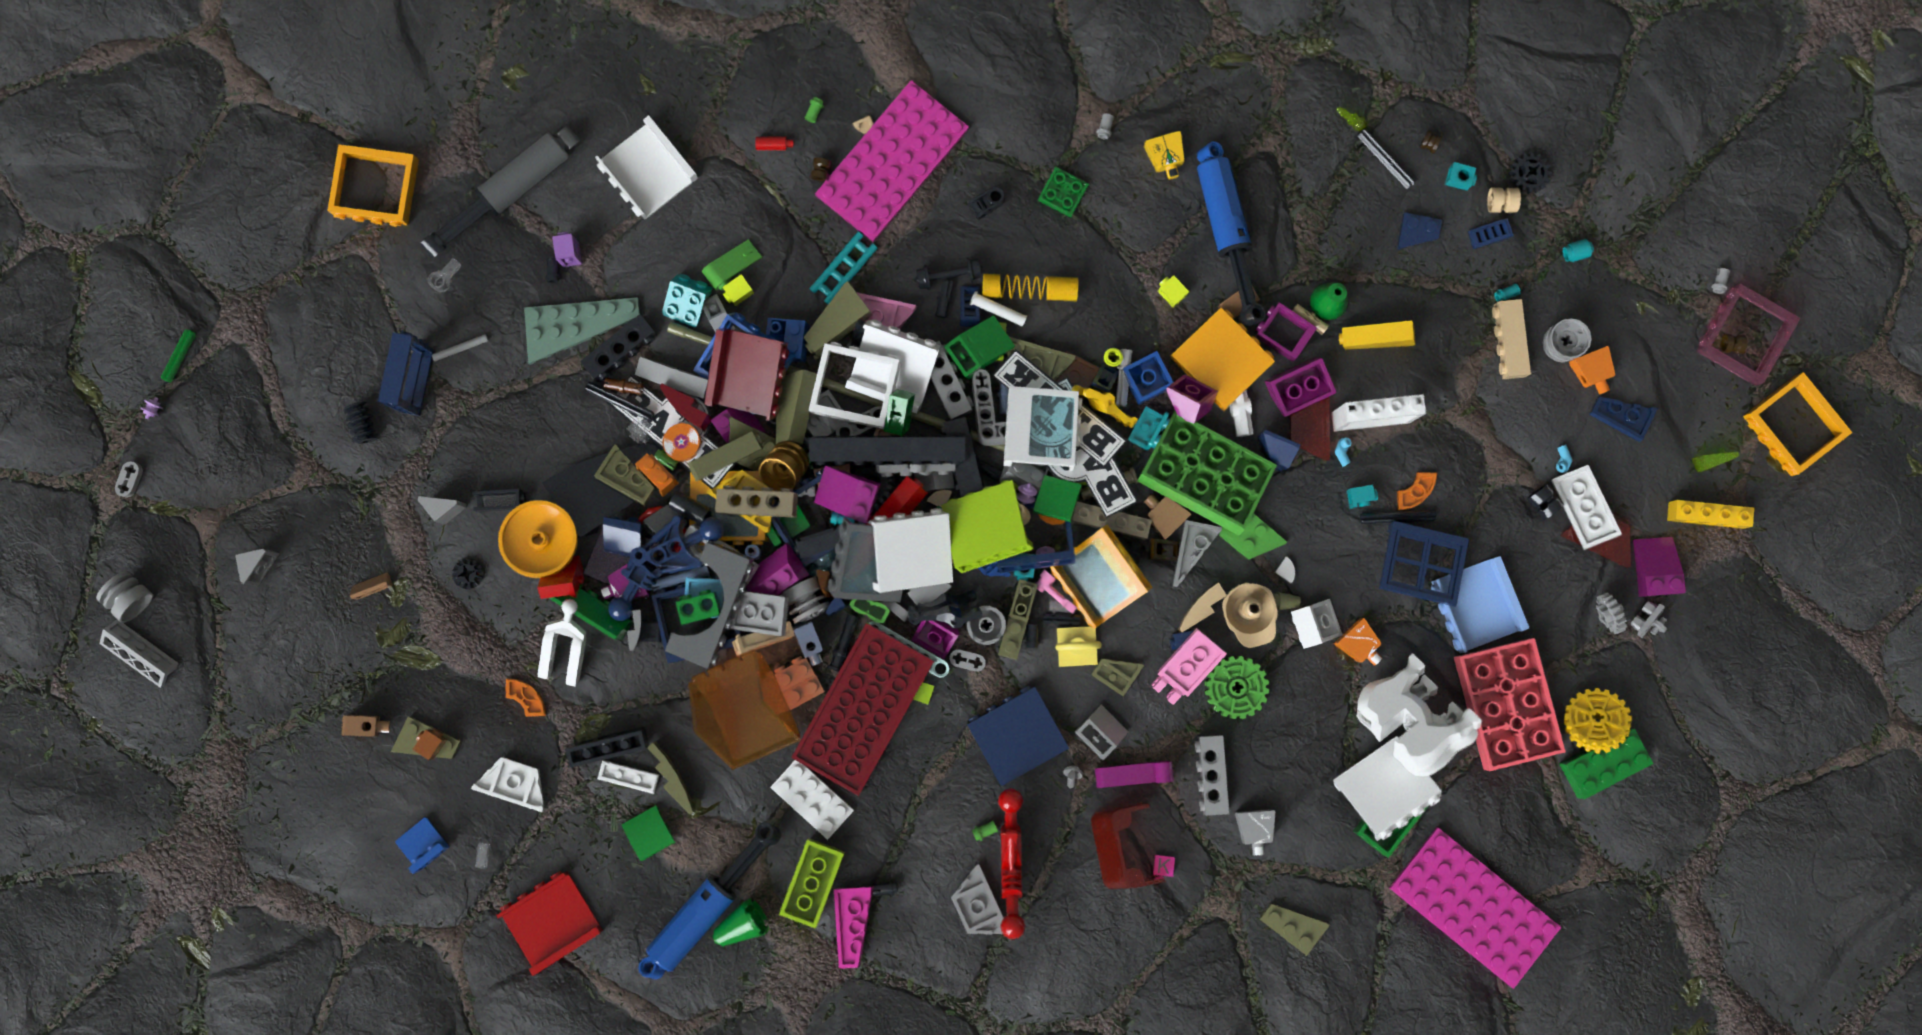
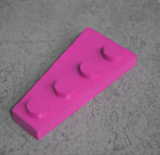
M873 887L834 889L839 968L860 967Z

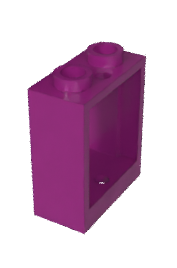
M1279 302L1276 307L1272 305L1266 315L1269 317L1266 322H1260L1256 328L1258 333L1255 337L1294 362L1317 327ZM1277 313L1305 331L1291 352L1264 334Z

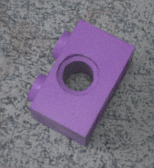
M561 232L557 234L558 236L552 237L555 258L563 267L582 265L579 242L572 234Z

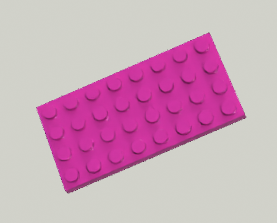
M911 80L829 176V180L825 181L818 189L815 196L874 242L969 130V126Z
M1438 827L1434 829L1389 887V889L1513 989L1561 928Z

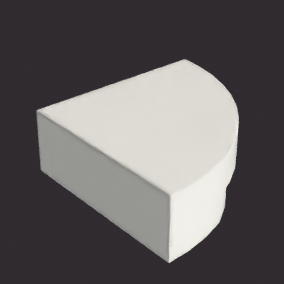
M1286 556L1275 573L1290 583L1294 580L1295 568L1292 561Z

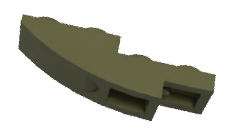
M1019 579L998 655L1017 660L1038 584Z

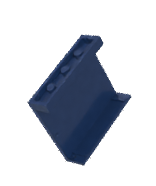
M1030 686L1021 689L1019 691L1021 694L1014 698L1011 695L1002 700L1004 704L999 707L996 704L986 709L987 713L980 717L977 714L969 719L970 723L967 724L1001 786L1069 749L1035 687L1030 688Z

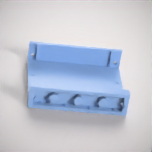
M1501 556L1463 569L1457 606L1438 604L1441 614H1444L1447 620L1445 622L1446 628L1453 635L1454 640L1452 642L1454 648L1457 651L1459 650V653H1466L1475 647L1512 633L1529 629ZM1451 574L1431 581V590L1447 594Z

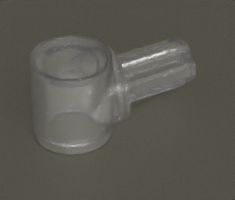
M453 258L442 271L438 270L429 275V285L438 292L447 291L452 282L450 278L458 271L461 264ZM439 278H442V279H443L442 284L439 285V286H436V281H437Z

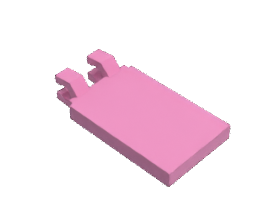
M1196 628L1158 670L1159 676L1151 685L1159 693L1167 684H1170L1173 689L1166 695V698L1174 705L1182 695L1188 697L1224 658L1226 652Z

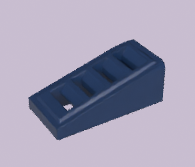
M1507 218L1468 231L1473 249L1504 241L1513 236ZM1492 228L1495 229L1497 237H1494ZM1485 230L1487 231L1489 240L1486 239L1484 233ZM1476 233L1480 234L1481 243H1479Z
M960 287L961 327H974L979 324L980 307L974 304L972 306L964 304V302H970L972 297H964V294H974L975 291L979 294V287Z

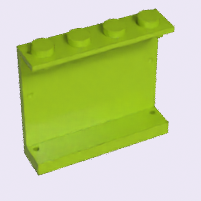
M1005 480L999 485L983 488L982 491L967 493L964 497L950 499L947 503L941 504L942 511L949 513L951 553L954 567L961 573L1033 549L1032 542L1026 536L1016 490L1019 486L1013 480Z

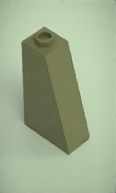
M848 281L844 283L804 336V339L807 341L805 346L811 354L815 352L818 356L821 355L824 344L837 343L855 329V324L859 319L866 321L873 315Z
M800 370L785 375L782 379L781 386L783 391L778 400L780 409L776 416V444L783 441L793 442L797 445L803 444L810 414L808 410L817 377L816 373Z
M752 431L687 463L696 481L703 480L763 449L762 444L764 442L759 433L755 434Z

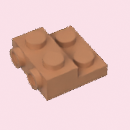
M802 656L792 660L793 665L787 668L784 665L777 668L772 676L790 710L825 692L808 658L803 659Z

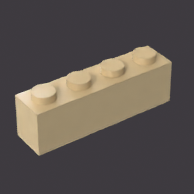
M1522 299L1499 301L1492 308V316L1496 320L1494 333L1498 337L1497 355L1500 356L1501 361L1499 373L1503 379L1527 377L1531 375Z

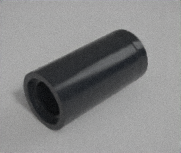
M679 491L672 496L669 502L670 509L699 525L712 514L711 508Z

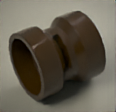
M814 158V169L811 171L810 178L821 182L828 181V171L831 169L832 162L824 158Z
M1723 334L1720 341L1721 352L1744 354L1747 349V337L1745 335L1733 336L1732 334Z

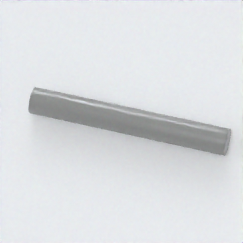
M486 334L434 353L432 358L434 361H438L489 341Z

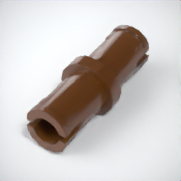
M605 378L604 382L609 383L604 384V388L607 390L618 391L622 394H643V391L640 390L644 389L643 383L629 382L627 379Z

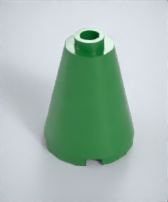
M1340 283L1320 284L1313 290L1310 297V307L1313 313L1324 320L1339 318L1348 306L1347 289Z
M752 898L745 900L714 929V934L712 935L714 942L717 945L726 946L767 934L769 932V924L765 926L764 920L767 917L761 906L756 901L751 902Z

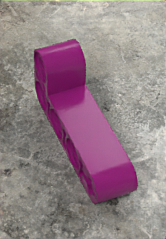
M1172 761L1095 768L1097 788L1174 781Z

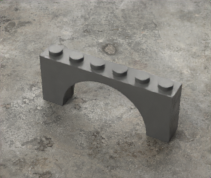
M706 542L700 561L710 566L721 581L724 591L722 611L717 621L704 632L688 634L675 631L671 633L665 649L666 652L707 669L717 664L720 656L718 654L719 648L724 646L727 638L724 635L726 630L731 628L734 620L731 617L740 605V600L738 599L747 587L746 578L748 575H751L754 569V564H752L754 558L715 542Z

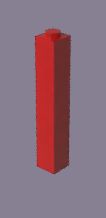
M906 476L870 520H875L876 516L890 518L893 517V514L897 513L910 515L927 494L922 489L924 484L916 478L912 480ZM859 532L849 544L843 576L852 582L876 555L874 533Z

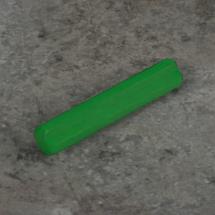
M189 329L184 330L161 375L162 380L172 382L196 335L195 332Z

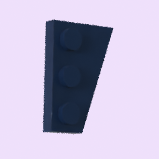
M1598 397L1589 415L1641 442L1658 408H1647L1639 404L1632 405L1619 400Z

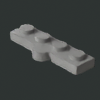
M931 462L921 465H912V463H904L903 465H875V472L881 473V476L885 477L893 476V473H900V476H912V472L919 473V475H931V472L938 471V475H949V471H955V464H951V462L933 465Z

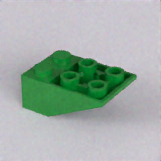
M992 316L960 334L944 347L967 379H971L976 371L985 369L1016 346L995 316Z

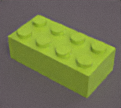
M808 838L779 915L816 928L845 851Z

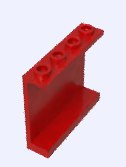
M561 871L555 873L550 877V882L545 884L543 881L533 887L534 892L531 894L525 892L517 897V903L513 905L511 903L506 904L500 908L501 913L496 915L498 919L501 917L504 919L532 967L529 971L532 976L603 932L602 927L568 871L563 874Z

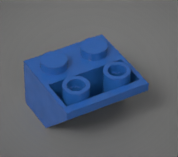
M768 318L766 335H770L778 341L787 342V348L795 356L793 362L806 363L807 348L805 344L807 341L804 339V336L810 330V325L806 321Z

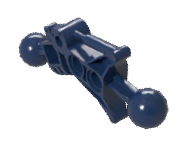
M675 515L668 524L652 536V539L646 545L634 548L630 553L627 568L621 570V574L630 582L622 596L614 598L609 603L608 611L610 616L617 621L627 620L632 615L633 606L631 602L639 588L653 590L650 584L656 585L654 578L659 579L662 573L668 572L670 574L703 567L705 563L693 554L690 547L703 540L710 542L718 541L724 534L723 523L716 517L706 518L701 523L699 530L684 537L682 530L683 517ZM666 535L662 544L651 550L649 549L652 544L657 543ZM676 542L681 544L679 552H676L674 549ZM660 550L664 553L662 561L657 558V553ZM650 562V563L654 564L655 566H668V567H667V568H664V569H655V570H653V569L648 565V563Z

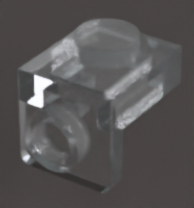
M638 415L627 428L631 433L629 437L637 443L641 441L645 444L650 439L647 435L653 429V426Z

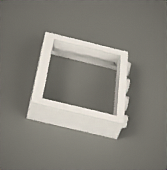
M836 342L824 344L808 411L816 415L884 429L889 395L896 388L901 367L900 360L897 359V356L886 354V357L880 356L879 352L868 350L866 353L854 346H849V349L843 348L841 344ZM830 352L892 365L880 418L818 405Z
M1424 395L1344 403L1331 413L1333 430L1335 432L1409 424L1426 414ZM1355 405L1354 410H1349V406Z

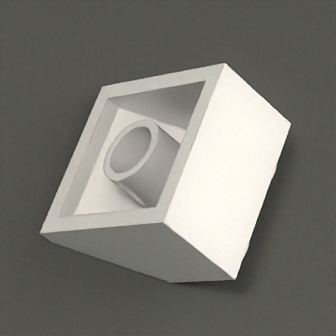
M1330 599L1291 612L1293 623L1297 628L1299 640L1303 648L1318 645L1342 635Z

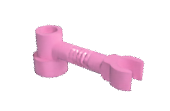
M1044 570L1040 574L1039 580L1035 583L1038 584L1037 589L1042 593L1044 590L1047 591L1073 614L1077 607L1052 586L1056 579Z

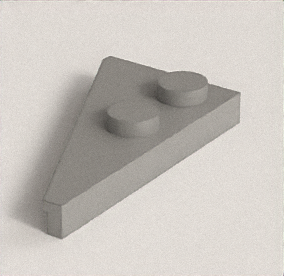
M1185 520L1172 586L1178 587L1184 580L1188 572L1197 563L1218 533H1220L1222 527Z

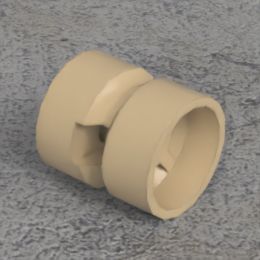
M1490 188L1487 198L1489 212L1501 213L1504 210L1506 213H1517L1519 211L1521 202L1519 188H1507L1505 191L1503 188Z

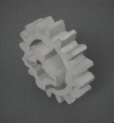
M1608 592L1597 596L1596 602L1598 605H1596V609L1601 623H1604L1607 628L1609 627L1610 632L1614 634L1625 631L1627 627L1625 622L1627 621L1623 606L1616 599H1613V596L1609 595Z

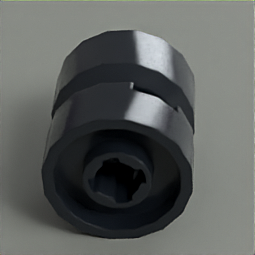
M1548 484L1543 485L1527 497L1532 507L1538 508L1537 513L1543 520L1551 517L1564 506L1558 497H1553L1554 492Z

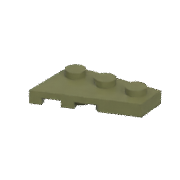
M614 444L594 475L598 480L644 506L655 490L616 444Z
M408 716L391 752L420 755L412 750L418 742L416 738L421 731L426 729L433 730L434 727ZM442 732L444 734L442 737L447 739L436 757L454 759L462 741Z
M1272 903L1269 904L1259 918L1306 956L1330 926L1326 922Z

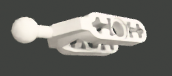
M568 599L562 604V610L565 613L564 618L549 622L546 625L538 677L548 680L551 676L558 634L573 637L566 685L576 687L581 675L586 631L572 620V614L578 608L577 603L572 599Z

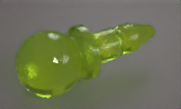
M1337 107L1338 113L1348 120V125H1352L1354 130L1362 131L1366 128L1367 121L1364 117Z

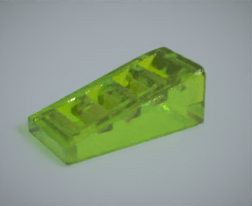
M1727 452L1701 455L1692 458L1697 472H1702L1739 457V453Z

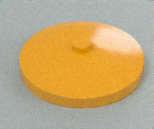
M542 500L529 501L514 508L502 522L498 535L499 550L504 561L517 573L530 578L547 577L563 570L572 560L578 543L577 529L570 515L560 506Z

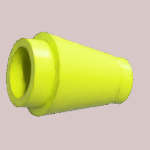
M1110 348L1104 354L1105 363L1111 367L1120 365L1123 360V354L1117 348ZM1113 357L1115 362H1111L1109 358Z

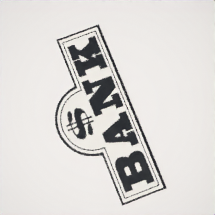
M1017 349L992 375L1008 389L1009 386L1065 390ZM1032 396L1030 440L1046 448H1057L1071 441L1073 398ZM1082 403L1081 410H1078V416L1081 417L1080 428H1077V435H1080L1079 448L1102 467H1105L1128 440Z
M632 375L627 379L629 382L641 383ZM645 386L644 389H640L643 391L642 395L622 394L618 391L615 394L653 411L654 417L651 421H647L607 402L662 449L664 434L670 427L679 423L689 424L694 427L701 436V448H699L698 454L691 460L678 461L689 471L687 463L719 448L706 436L710 424L705 432L698 429L687 421L671 405L666 397L660 399ZM681 392L695 399L699 403L697 409L707 413L711 417L709 408L707 405H704L705 402L703 399L694 395ZM736 463L701 481L710 489L715 488Z
M1068 377L1057 382L1065 390L1072 391L1073 385ZM1071 441L1057 448L1044 447V457L1070 459ZM1076 446L1079 462L1078 465H1075L1073 471H1069V466L1047 465L1051 473L1059 479L1074 483L1086 482L1106 518L1139 502L1114 457L1105 467H1102L1081 448Z

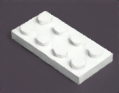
M1589 465L1551 480L1584 550L1621 536L1622 533Z
M796 760L770 787L827 840L854 811L809 768Z

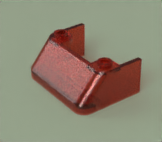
M1147 802L1098 811L1091 817V826L1102 881L1109 889L1137 888L1165 882L1164 878L1160 875L1144 878L1143 873L1139 869H1126L1118 830L1126 829L1130 826L1132 822L1131 811L1150 808Z

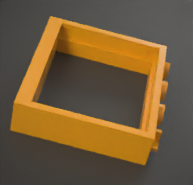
M338 144L327 211L334 215L333 217L345 220V217H349L357 222L371 220V223L382 225L383 222L390 223L391 226L395 227L401 226V224L408 225L419 159L414 154ZM347 158L406 165L398 214L339 207Z
M1804 372L1792 377L1743 415L1744 419L1748 422L1747 426L1756 432L1759 441L1768 447L1771 456L1781 463L1783 471L1786 470L1790 476L1803 472L1852 433ZM1793 387H1796L1835 436L1801 464L1796 462L1759 416L1761 412Z

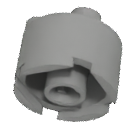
M981 606L979 608L982 611V616L967 622V631L976 643L990 645L996 643L1003 636L1006 622L1003 614L998 609L992 606ZM984 620L992 624L988 631L985 628H981Z

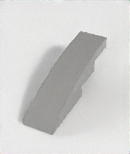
M639 358L635 375L658 384L663 383L675 390L705 398L708 379L651 359Z

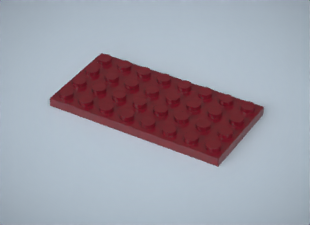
M867 622L791 758L859 796L935 660Z

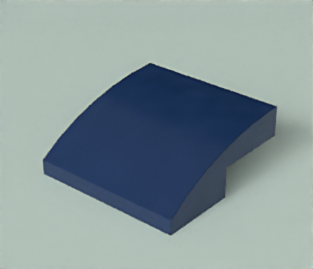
M852 582L842 591L858 592L859 588L855 582ZM834 598L826 613L829 616H833L846 608L844 599Z

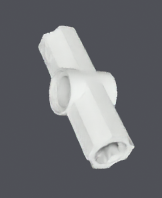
M1245 390L1230 405L1236 437L1253 435L1251 401L1247 396V390Z

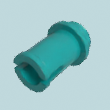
M1513 284L1505 289H1498L1494 293V297L1497 302L1507 301L1512 297L1520 295L1521 290L1517 284Z
M833 512L830 523L836 526V524L841 525L843 523V518H848L851 523H854L855 519Z

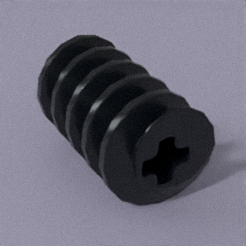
M367 402L353 403L343 410L345 414H348L346 420L350 421L348 427L352 428L350 434L354 436L352 438L354 443L365 444L378 439V437H371V434L376 431L369 429L373 422H367L371 418V415H365L369 408H363V405Z

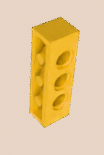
M1675 500L1668 503L1667 521L1741 529L1753 527L1754 508L1683 500Z

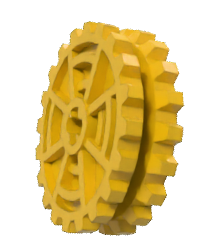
M1595 688L1592 692L1590 689H1586L1584 694L1579 692L1576 694V699H1570V705H1567L1565 710L1566 734H1571L1569 739L1576 741L1577 747L1581 748L1583 746L1587 752H1590L1592 749L1595 750V753H1600L1601 750L1607 753L1610 752V748L1617 749L1619 748V743L1623 744L1626 741L1625 737L1629 735L1632 716H1629V707H1625L1626 702L1618 699L1619 695L1616 693L1611 695L1609 690L1605 689L1604 692H1601L1599 688Z

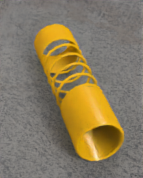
M983 274L982 296L986 298H999V295L1000 298H1003L1008 277L1011 299L1014 295L1017 278L1020 299L1023 298L1026 279H1028L1030 299L1033 298L1036 279L1038 280L1040 300L1043 298L1046 279L1047 301L1071 302L1078 299V277L1046 276L1041 294L1039 277L1036 276L1031 294L1029 276L1026 275L1021 295L1020 279L1016 275L1011 295L1010 278L1007 274L1001 295L1000 274Z

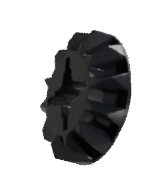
M462 559L456 563L452 570V579L457 586L463 589L475 588L483 578L481 565L473 559ZM465 568L468 571H475L469 575V580L467 577L460 576L465 573Z

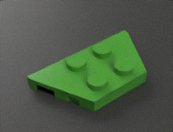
M1254 513L1240 536L1223 527L1219 533L1220 537L1248 560L1287 543L1285 539Z

